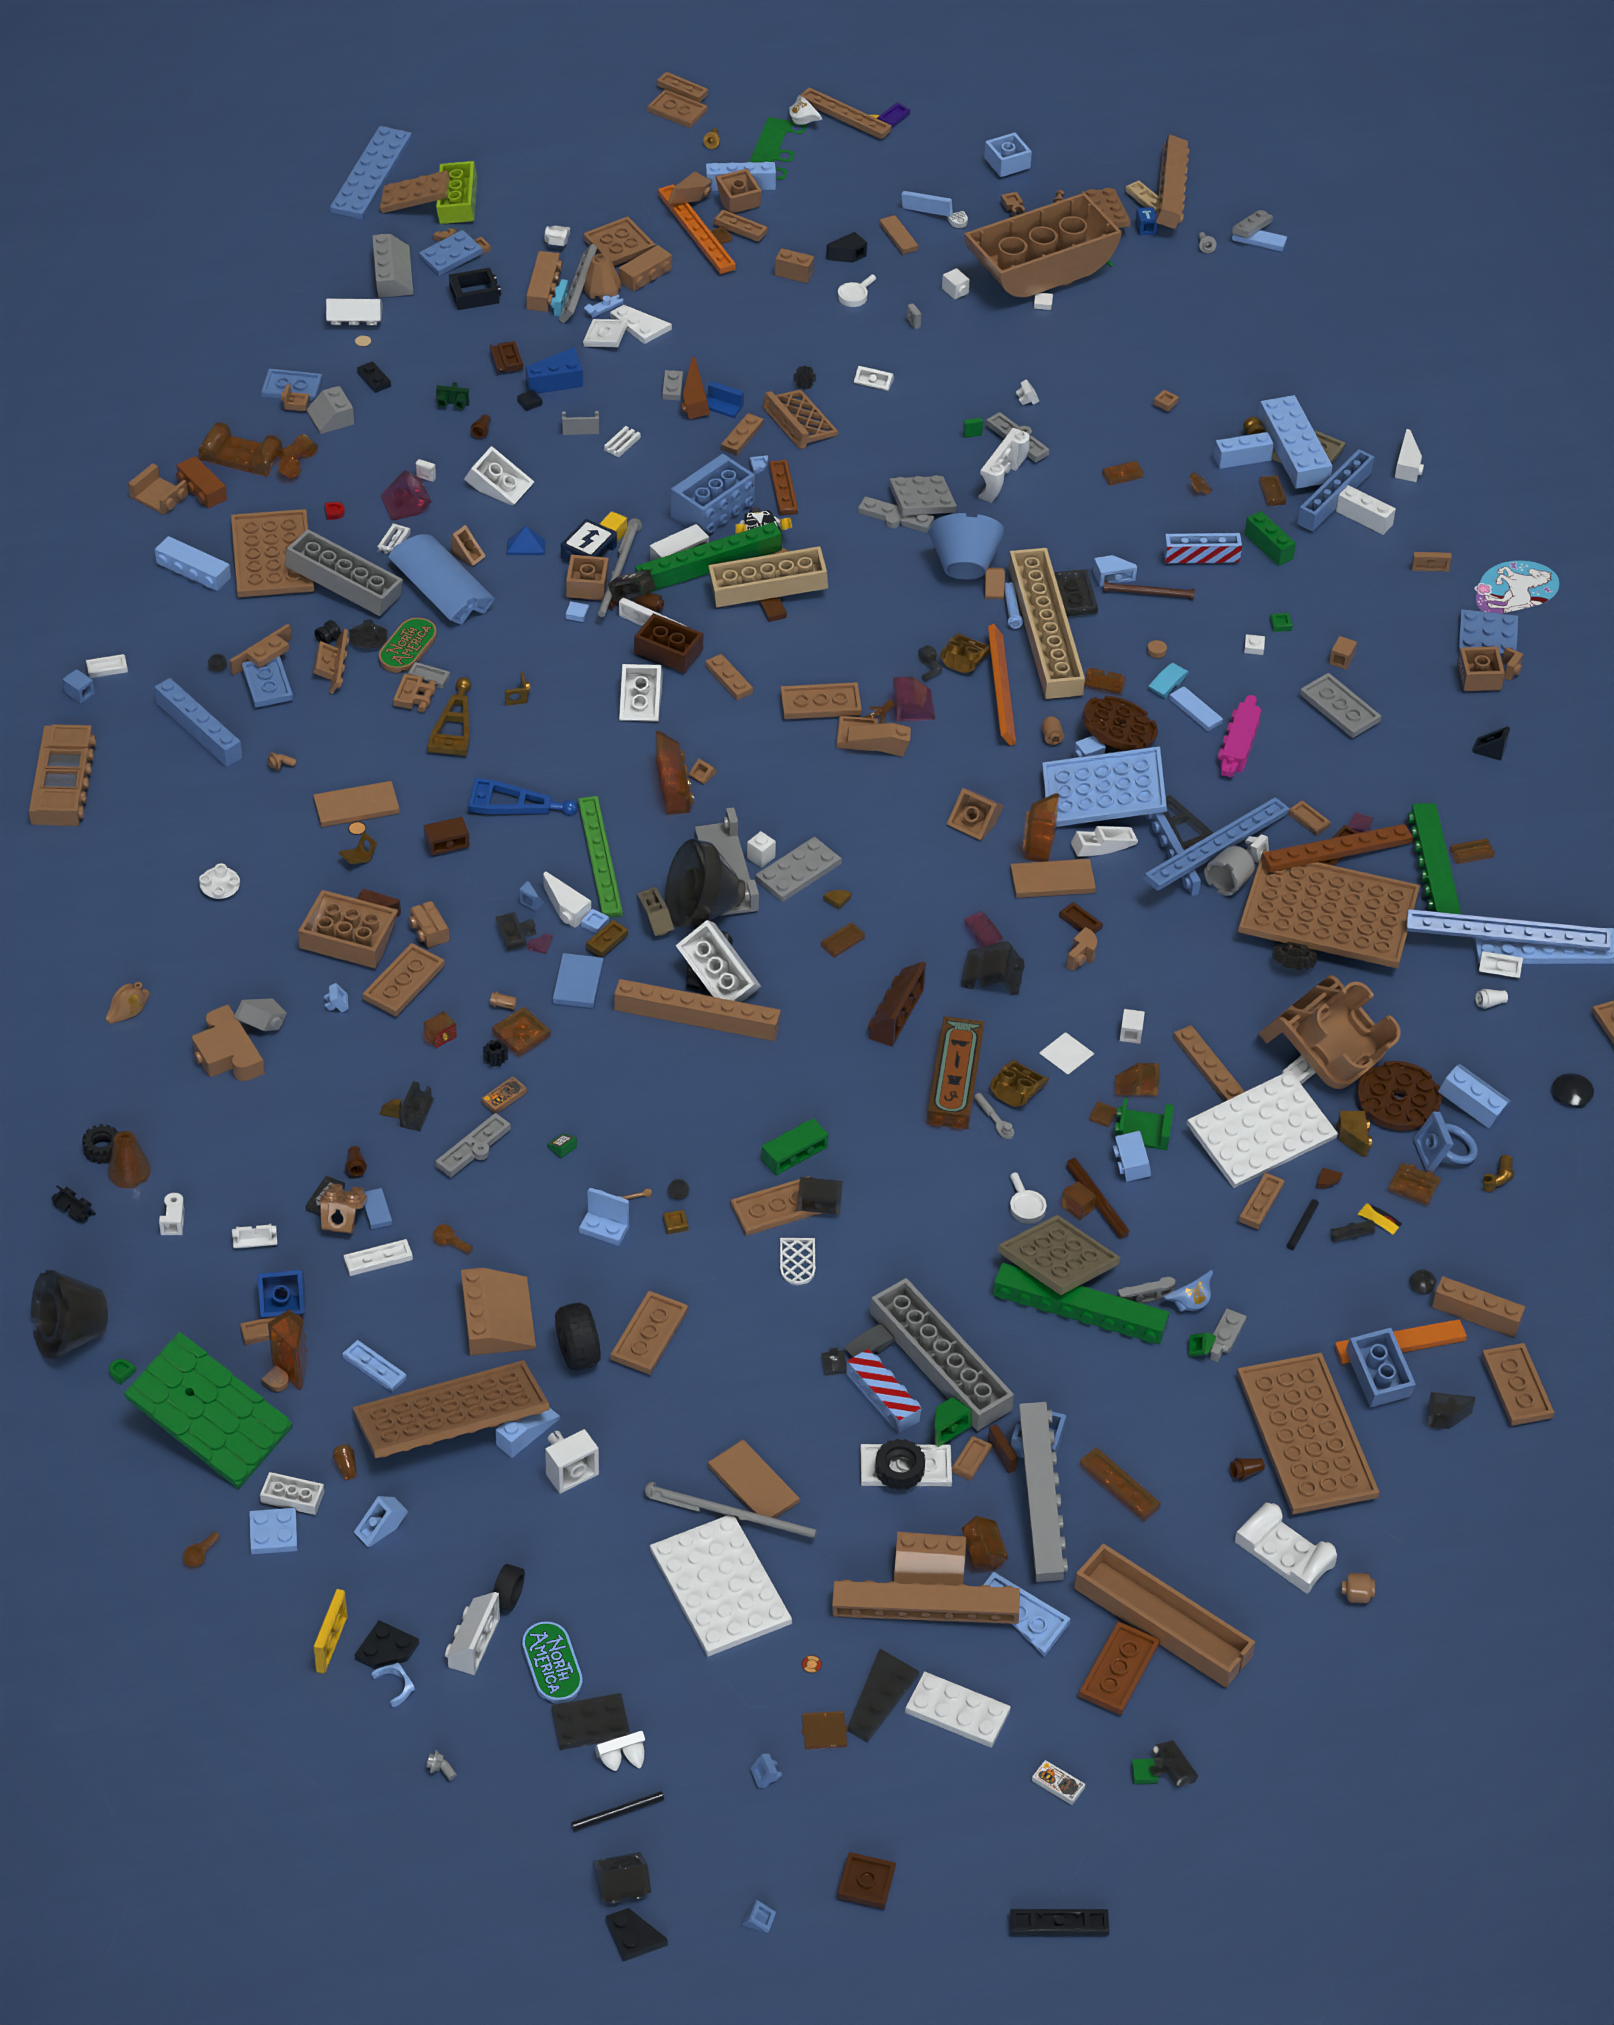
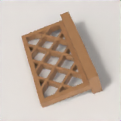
M802 390L775 395L772 391L765 392L762 407L799 449L806 448L808 442L838 436L839 431ZM790 403H791V404H794V405H798V406H800V407L798 408V407H795V406H791ZM799 414L809 416V418L799 416ZM810 424V425H813V426H817L818 429H817V428L810 427V426H808V425Z

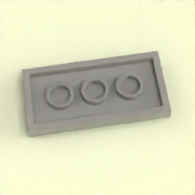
M1330 673L1300 689V695L1352 738L1381 722L1382 716Z
M814 836L757 873L755 881L778 900L784 902L839 866L842 858Z

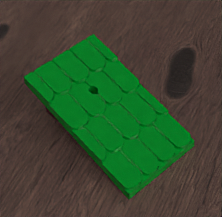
M178 1332L173 1340L169 1342L146 1370L124 1392L125 1398L141 1410L144 1415L152 1419L238 1490L293 1428L292 1422L284 1414L267 1403L262 1396L232 1375L227 1368L210 1357L205 1350L181 1332Z

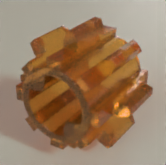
M286 455L285 459L281 458L277 465L280 467L278 472L293 479L294 476L298 477L302 469L299 468L301 463Z

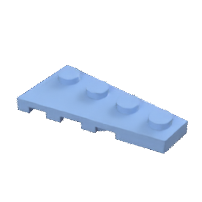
M995 1572L984 1583V1585L991 1587L1012 1586L1020 1588ZM1020 1588L1019 1624L1012 1625L1045 1657L1070 1624V1618Z

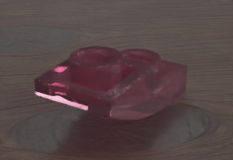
M982 911L964 919L965 925L975 933L976 940L985 948L994 946L1003 940L996 926Z

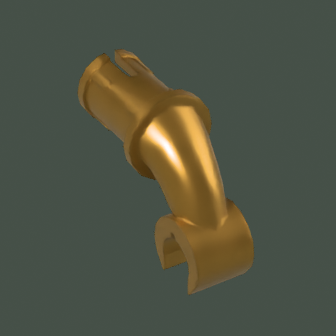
M1503 1155L1499 1158L1500 1166L1497 1176L1490 1173L1483 1175L1484 1191L1492 1192L1497 1186H1501L1514 1178V1171L1512 1170L1513 1158L1511 1156Z

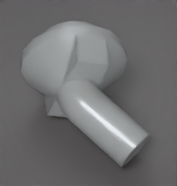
M1204 232L1199 233L1200 250L1207 254L1213 252L1216 248L1215 239L1211 236H1206Z
M435 1750L434 1754L429 1753L426 1765L427 1768H430L429 1773L432 1774L435 1771H440L441 1768L448 1780H452L457 1776L451 1765L443 1759L444 1755H441L438 1750Z

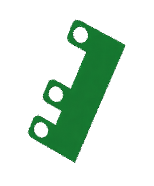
M768 117L749 162L764 163L774 162V160L791 162L795 153L780 149L786 132L803 134L807 125L802 124V130L794 131L792 126L796 124L793 121ZM787 152L791 157L789 159H782L780 154ZM775 167L776 170H781L783 172V175L780 177H776V179H784L786 177L787 170L784 168Z

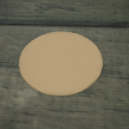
M359 336L355 339V343L359 346H367L371 343V338Z

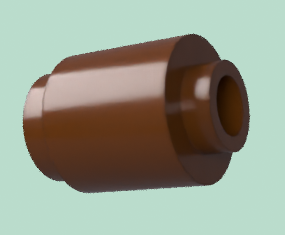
M643 591V593L638 592L636 596V604L657 613L663 610L664 600H662L661 595Z

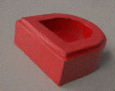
M325 503L327 520L340 519L345 515V507L342 503Z

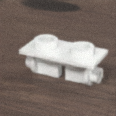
M276 1225L256 1226L253 1229L252 1226H236V1229H232L234 1249L277 1245Z

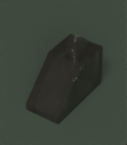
M1431 1392L1428 1401L1427 1427H1435L1437 1429L1452 1428L1472 1414L1475 1397Z

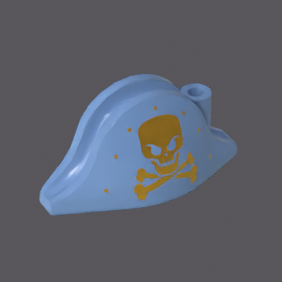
M1209 1271L1194 1282L1162 1298L1165 1301L1175 1302L1180 1312L1202 1309L1211 1297L1209 1284L1213 1271Z

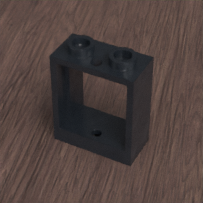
M490 268L449 274V289L457 310L499 304L501 288L500 285H497L496 275L492 274ZM483 284H489L490 288L481 289L464 293L461 289L465 287Z

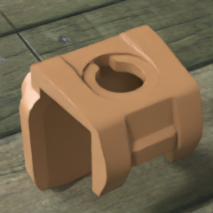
M330 1184V1187L320 1197L321 1228L326 1231L332 1230L334 1232L353 1234L356 1225H353L356 1210L363 1208L367 1203V1195H365L364 1188L351 1187V1191L347 1192L342 1189L343 1186L340 1184ZM336 1209L341 1210L340 1213L344 1217L341 1224H336L332 1221V1214L336 1212Z

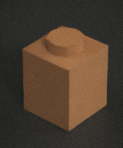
M1339 636L1331 650L1329 664L1347 670L1355 657L1357 642Z

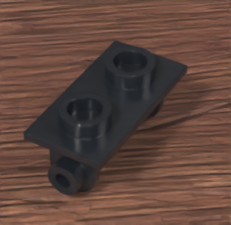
M56 1185L60 1191L51 1198L55 1206L65 1212L72 1206L67 1213L79 1222H86L89 1218V1212L94 1215L96 1214L90 1208L92 1204L83 1197L80 1200L75 1197L76 1193L67 1186L63 1189Z

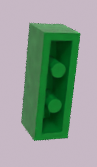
M1260 511L1247 517L1244 534L1278 566L1294 559L1296 542L1267 515Z
M813 1118L801 1123L790 1131L784 1132L776 1139L767 1141L762 1146L761 1160L777 1176L828 1148L829 1134Z

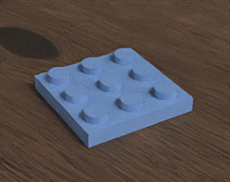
M1461 609L1458 654L1460 648L1498 647L1501 659H1503L1506 647L1517 651L1518 616Z

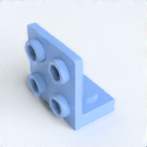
M589 1188L587 1191L588 1213L579 1227V1233L619 1246L629 1229V1201L623 1197L605 1193L602 1190Z

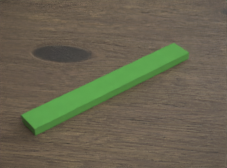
M598 796L578 798L601 913L609 918L622 917L623 911Z

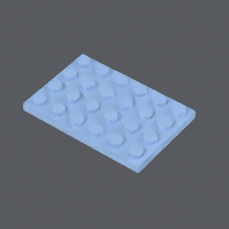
M1160 746L1043 762L1049 828L1167 812Z

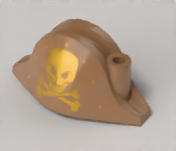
M136 982L134 985L131 983L123 985L114 994L105 1021L113 1024L136 1016L143 1010L150 992L142 988L141 982Z

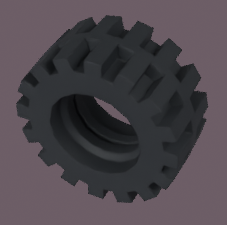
M99 1124V1127L95 1125L92 1126V1130H86L87 1134L84 1133L82 1145L84 1155H86L88 1160L90 1159L92 1163L97 1161V1164L102 1162L108 1164L109 1160L113 1162L115 1157L118 1158L120 1156L122 1142L120 1133L116 1131L115 1127L111 1128L110 1125L103 1127V1124ZM98 1142H109V1144L104 1147L94 1146Z

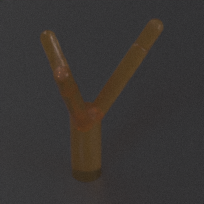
M888 700L881 707L870 706L871 710L876 711L862 718H872L880 714V724H884L885 713L894 706V702Z

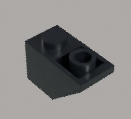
M856 232L827 244L826 259L854 263L867 257V242Z

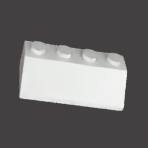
M706 920L676 945L713 997L742 1002L762 987L714 922Z

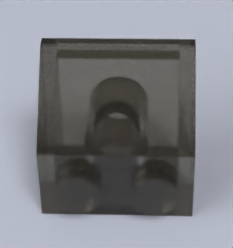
M641 1852L593 1861L598 1888L603 1902L618 1903L622 1901V1898L631 1897L632 1899H639L651 1893L648 1865Z

